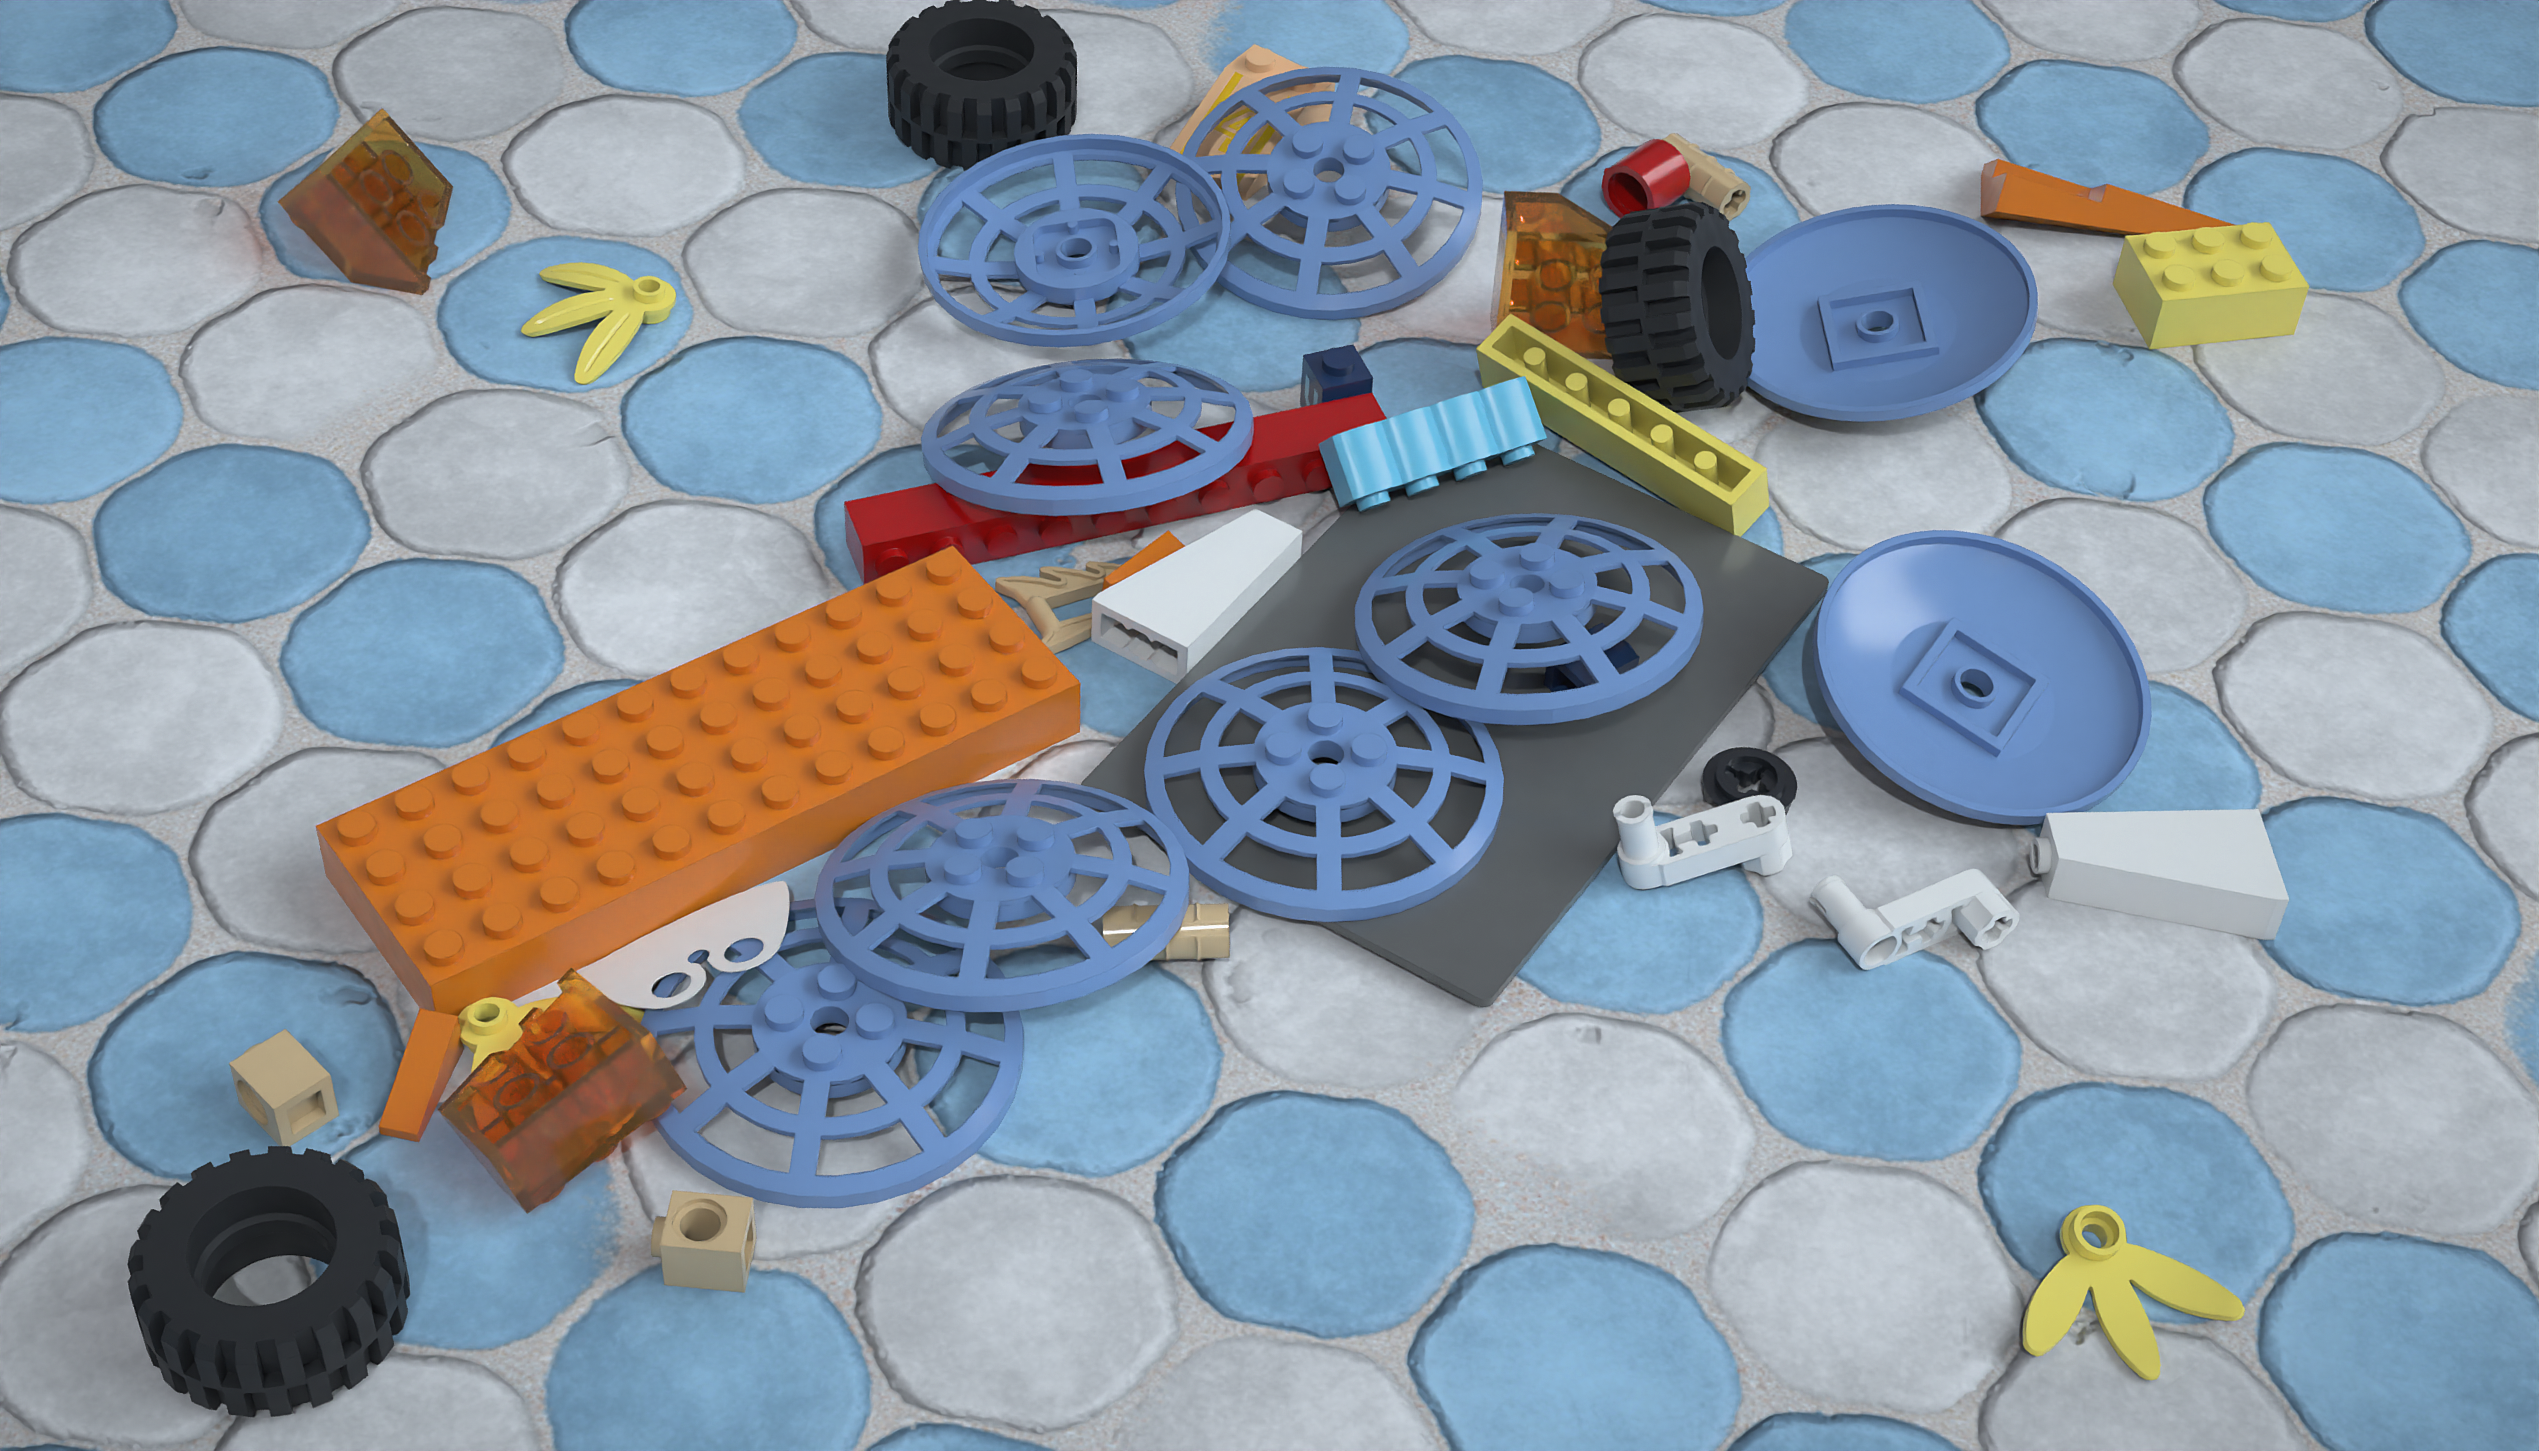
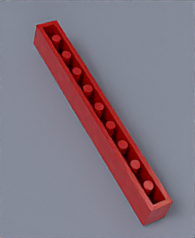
M1373 393L1253 417L1254 433L1252 445L1244 458L1229 472L1208 485L1185 495L1153 505L1124 511L1067 516L1020 514L991 509L967 502L945 491L937 483L845 501L846 544L864 585L951 546H954L973 565L1333 488L1318 444L1336 434L1387 418ZM1234 421L1195 430L1219 442L1227 434ZM1176 440L1153 452L1121 460L1128 480L1175 467L1197 457L1201 453ZM1029 463L1014 483L1044 486H1080L1102 484L1103 481L1097 464L1053 466ZM997 470L981 473L980 475L992 477Z

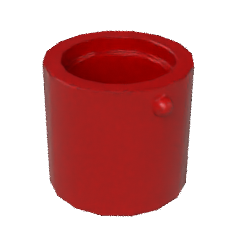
M1651 139L1644 142L1611 167L1605 168L1602 179L1604 198L1609 208L1620 219L1625 214L1633 211L1669 206L1688 190L1691 179L1689 166L1683 155L1674 145L1664 140Z

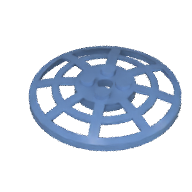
M1315 67L1292 70L1266 77L1240 89L1218 104L1200 122L1187 142L1182 154L1193 160L1209 175L1221 174L1222 192L1228 205L1230 216L1234 220L1231 222L1230 250L1248 236L1254 243L1267 251L1288 260L1300 262L1296 291L1281 288L1257 279L1232 264L1228 259L1216 281L1249 303L1275 313L1303 319L1339 320L1365 317L1393 309L1419 297L1443 280L1462 259L1474 239L1481 216L1483 179L1479 158L1468 134L1455 117L1433 97L1409 83L1382 73L1347 67ZM1321 82L1338 83L1336 92L1304 93L1283 99L1277 103L1265 96L1270 92L1296 85ZM1359 86L1378 88L1405 98L1427 111L1428 114L1408 119L1404 114L1386 103L1367 96L1358 95ZM1333 104L1329 121L1316 122L1304 126L1297 123L1287 113L1291 110L1311 105ZM1243 105L1256 113L1236 133L1225 155L1196 157L1197 151L1206 136L1225 117ZM1353 107L1378 114L1394 124V126L1371 135L1362 128L1350 124ZM1267 123L1283 137L1276 144L1271 154H1242L1249 140ZM1447 128L1456 140L1464 156L1468 177L1467 191L1437 181L1434 154L1427 139L1424 137L1425 134ZM1410 141L1419 158L1421 176L1391 170L1386 150ZM1323 171H1335L1342 177L1333 182H1324L1316 176ZM1237 173L1267 174L1269 195L1247 209L1238 191ZM1176 181L1175 197L1178 220L1184 232L1199 226L1200 223L1193 208L1191 189ZM1390 189L1417 195L1409 211L1393 227L1379 213L1388 198ZM1433 200L1463 210L1460 221L1447 242L1432 258L1418 266L1402 242L1422 224L1431 209ZM1280 213L1290 222L1306 228L1304 244L1279 237L1262 226V224ZM1361 224L1372 237L1368 241L1349 246L1325 247L1327 232L1344 231ZM1216 237L1189 248L1204 270L1215 254ZM1384 253L1400 276V278L1387 284L1362 291L1338 294L1317 293L1321 265L1351 264L1371 259Z
M1063 135L1030 141L1003 150L976 163L957 176L938 194L925 214L919 231L918 255L925 284L936 302L953 318L971 329L999 340L1028 346L1057 348L1090 346L1121 340L1150 330L1176 317L1198 301L1214 284L1226 264L1231 246L1230 211L1223 192L1211 175L1193 160L1170 148L1147 140L1120 135ZM1074 161L1120 162L1141 166L1152 170V172L1137 192L1112 185L1077 184ZM1054 165L1057 187L1027 195L1007 205L1002 210L980 194L988 187L1012 175L1037 167ZM1170 179H1173L1191 189V192L1200 199L1208 210L1212 220L1183 232L1181 225L1174 215L1155 199ZM1079 201H1105L1121 204L1124 207L1117 214H1113L1099 209L1080 208ZM1059 204L1060 211L1048 214L1036 220L1028 227L1018 221L1019 218L1035 210ZM964 206L986 222L973 240L969 251V261L937 257V249L943 232L954 215ZM1144 214L1158 224L1167 237L1139 245L1137 234L1132 226ZM1000 233L1016 242L1014 248L1015 261L985 262L989 248ZM1216 237V251L1207 268L1189 287H1172L1182 271L1186 258V249ZM1075 254H1085V256L1079 258L1069 257ZM1170 255L1167 268L1156 283L1135 277L1140 267V262ZM938 274L971 278L972 284L979 296L995 310L985 315H980L957 302L943 289ZM987 279H1019L1027 292L1009 303L994 291ZM1118 292L1139 297L1122 307L1105 313H1096V301L1108 298ZM1048 301L1057 304L1074 305L1075 317H1051L1031 313V311ZM1154 302H1162V303H1163V304L1157 306L1156 308H1154V309H1152V310H1150V311H1148V312H1146V313H1143V314H1140V315H1137V316L1128 318V319L1123 320V321H1120V322L1111 323V322H1114V321H1117V320H1120V319L1129 317V316H1131V315H1133V314H1135V313H1137V312H1139V311H1141V310L1147 308L1148 306H1150V305H1151L1152 303H1154ZM1017 320L1019 322L1044 328H1058L1067 330L1033 329L1011 325L1008 323Z
M1122 358L1086 359L1027 368L971 387L953 397L935 411L925 424L921 436L924 468L931 479L945 491L967 502L991 509L1020 514L1048 516L1091 515L1153 505L1185 495L1208 485L1229 472L1244 458L1252 445L1254 423L1249 401L1243 394L1225 380L1202 370L1153 360ZM1142 378L1158 379L1169 383L1173 387H1146L1137 380ZM997 399H1020L1018 407L986 417L989 408ZM1152 401H1184V407L1179 415L1172 419L1152 411ZM1202 402L1233 407L1236 411L1234 423L1219 442L1193 429L1201 417ZM971 409L969 424L937 438L945 426L960 414ZM1019 422L1021 433L1025 438L1020 443L1000 436L993 430ZM1147 428L1156 431L1144 437L1131 440L1142 434ZM974 437L985 449L1006 459L992 477H987L958 465L944 451ZM1176 440L1201 453L1197 457L1175 467L1128 480L1121 460L1153 452ZM1029 463L1053 466L1097 464L1103 481L1102 484L1080 486L1027 485L1014 482Z
M1512 514L1476 519L1446 527L1416 539L1393 553L1373 571L1361 588L1355 605V635L1361 657L1374 676L1387 685L1394 693L1420 707L1450 717L1480 723L1505 725L1555 724L1585 719L1620 709L1642 699L1672 680L1689 662L1699 645L1703 628L1701 590L1692 572L1677 555L1657 541L1632 529L1602 520L1561 514ZM1539 536L1535 543L1504 549L1491 542L1511 537ZM1566 539L1589 545L1604 553L1580 558L1558 548L1563 540ZM1618 545L1627 547L1631 550H1624ZM1464 550H1468L1478 557L1464 570L1435 571L1443 562ZM1433 553L1418 566L1414 573L1395 576L1400 570L1421 557ZM1660 565L1684 588L1686 602L1683 614L1650 601L1649 579L1642 566ZM1623 568L1631 581L1632 594L1597 586L1595 573ZM1425 588H1457L1458 602L1430 615L1423 601V592ZM1406 590V611L1413 627L1385 645L1379 638L1372 621V601L1377 595ZM1598 605L1623 612L1613 623L1593 635L1584 627L1594 616ZM1643 618L1676 631L1673 637L1655 655L1620 675L1603 652L1628 637L1640 625ZM1464 621L1472 630L1491 638L1489 646L1462 639L1447 631V629ZM1563 638L1567 642L1564 645L1540 649H1514L1516 643H1540ZM1428 641L1433 646L1452 656L1483 664L1476 690L1431 678L1409 667L1401 659ZM1581 660L1596 682L1581 688L1551 693H1500L1507 668L1548 667Z
M1311 647L1282 649L1249 656L1222 666L1197 680L1172 702L1160 718L1147 747L1144 768V790L1147 811L1152 813L1172 831L1184 850L1189 873L1198 881L1228 899L1257 911L1281 917L1319 922L1360 921L1400 913L1430 901L1457 884L1478 864L1494 838L1503 803V771L1498 750L1487 728L1483 723L1457 718L1477 742L1485 763L1451 755L1440 728L1423 707L1394 693L1387 685L1370 678L1334 672L1333 667H1341L1372 673L1363 661L1360 651ZM1309 666V672H1296L1276 676L1253 684L1245 690L1228 684L1255 673L1285 667ZM1311 685L1310 703H1303L1281 710L1261 699L1263 696L1282 689ZM1335 686L1361 690L1386 701L1365 712L1353 706L1336 703ZM1203 697L1224 704L1208 723L1201 740L1200 750L1164 757L1165 743L1170 731L1186 711ZM1239 712L1263 725L1258 732L1254 744L1219 747L1225 729ZM1407 715L1422 731L1431 751L1396 746L1392 734L1386 727ZM1319 757H1329L1339 763L1337 765L1331 763L1317 765L1312 760ZM1253 765V777L1259 791L1245 804H1239L1225 786L1219 772L1220 768ZM1397 768L1433 772L1427 792L1414 808L1410 807L1393 792ZM1200 772L1201 782L1209 800L1219 814L1227 820L1204 845L1188 832L1174 812L1165 790L1164 779ZM1451 776L1486 785L1485 797L1478 818L1465 838L1453 849L1428 824L1445 801ZM1277 808L1295 818L1316 822V837L1287 832L1262 820ZM1376 809L1393 822V824L1371 833L1341 837V822L1361 818ZM1245 836L1281 852L1316 858L1317 890L1294 888L1266 881L1236 869L1223 861V859ZM1410 839L1433 863L1421 872L1393 883L1365 889L1342 890L1341 858H1355L1378 853Z
M998 779L961 784L932 791L870 818L850 833L830 854L819 874L814 899L819 933L829 954L837 963L844 964L856 976V979L868 987L898 1000L934 1009L962 1012H1009L1046 1007L1080 998L1115 984L1142 968L1167 946L1179 930L1189 906L1190 878L1184 850L1172 831L1152 813L1128 799L1101 789L1070 782L1041 779ZM1005 805L1001 815L963 819L954 814L978 807ZM1031 806H1041L1059 810L1077 818L1051 824L1027 816ZM1091 808H1096V809L1101 810V811H1104V812L1098 813V812H1096L1095 810H1093V809H1091ZM903 824L889 835L878 848L875 855L851 860L856 853L877 837ZM927 825L943 833L932 843L930 848L897 851L909 837ZM1136 826L1159 843L1168 855L1170 862L1169 876L1132 865V855L1128 841L1119 827ZM1099 832L1110 846L1113 860L1075 854V848L1071 839ZM925 867L926 884L900 900L889 884V871ZM869 874L871 894L882 914L857 935L853 936L844 927L835 909L833 884ZM1077 874L1107 879L1094 895L1077 907L1066 898L1074 887ZM1128 884L1164 895L1160 905L1150 918L1129 937L1112 947L1091 924L1116 904L1125 892ZM937 904L946 912L970 921L968 928H961L939 923L919 914ZM1043 912L1052 918L1022 927L995 929L996 922L1021 920ZM899 928L928 942L964 949L959 977L936 975L911 969L883 958L872 950ZM1068 935L1087 958L1073 965L1037 974L1008 978H986L990 950L1032 946Z
M834 897L835 909L839 917H842L841 921L844 927L853 936L866 927L868 918L876 919L882 914L874 900ZM815 899L790 902L788 922L817 918ZM923 912L919 914L936 922L946 924L929 914ZM818 927L786 933L779 950L773 957L754 967L772 982L761 995L756 1005H721L722 1000L732 985L748 971L745 970L733 973L721 972L703 996L699 1007L663 1011V1008L645 1010L640 1023L636 1053L641 1094L654 1126L669 1147L695 1171L728 1190L762 1202L796 1208L839 1209L879 1203L914 1192L949 1174L974 1155L998 1129L1014 1101L1023 1070V1025L1019 1010L1001 1012L1004 1022V1042L966 1031V1019L962 1011L944 1010L946 1025L907 1018L904 1001L868 987L856 979V976L844 964L837 963L832 956L829 962L811 964L795 969L777 954L783 950L800 945L823 942ZM891 935L876 947L912 964L907 966L908 968L943 976L960 972L964 950L963 948H954V950L929 957L919 948ZM755 938L736 941L728 947V949L739 955L732 962L738 963L753 959L763 950L764 944L761 940ZM699 950L692 953L688 957V961L700 964L710 954L706 950ZM989 957L986 978H1005L1002 971ZM672 973L664 976L653 992V995L661 998L671 997L677 986L688 975ZM825 1023H838L846 1027L842 1033L835 1036L827 1033L818 1034L814 1031L818 1026ZM714 1029H752L755 1054L727 1073L722 1067L715 1050ZM694 1031L697 1063L705 1082L710 1088L679 1113L669 1100L659 1076L655 1049L657 1035ZM907 1043L941 1049L931 1069L911 1089H908L894 1072L905 1054ZM961 1055L999 1065L996 1078L982 1103L960 1127L944 1137L923 1107L929 1104L948 1084L959 1065ZM766 1076H769L774 1082L785 1089L801 1095L798 1114H792L767 1106L748 1095L746 1091ZM873 1088L886 1103L880 1107L858 1114L825 1117L828 1098L851 1096ZM725 1107H728L736 1115L758 1127L781 1135L794 1137L789 1173L769 1170L737 1159L709 1143L697 1132ZM899 1122L922 1151L904 1161L871 1171L844 1175H816L821 1140L864 1136L889 1128Z

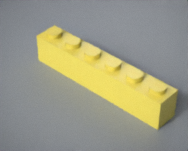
M1511 313L1476 348L1483 388L1525 376L1543 425L1682 511L1741 537L1769 507L1766 467Z

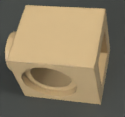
M286 1029L262 1043L253 1045L243 1055L229 1062L239 1104L279 1146L290 1147L339 1116L331 1075Z
M672 1190L666 1217L656 1216L651 1235L652 1257L661 1258L664 1285L745 1293L757 1239L753 1198Z

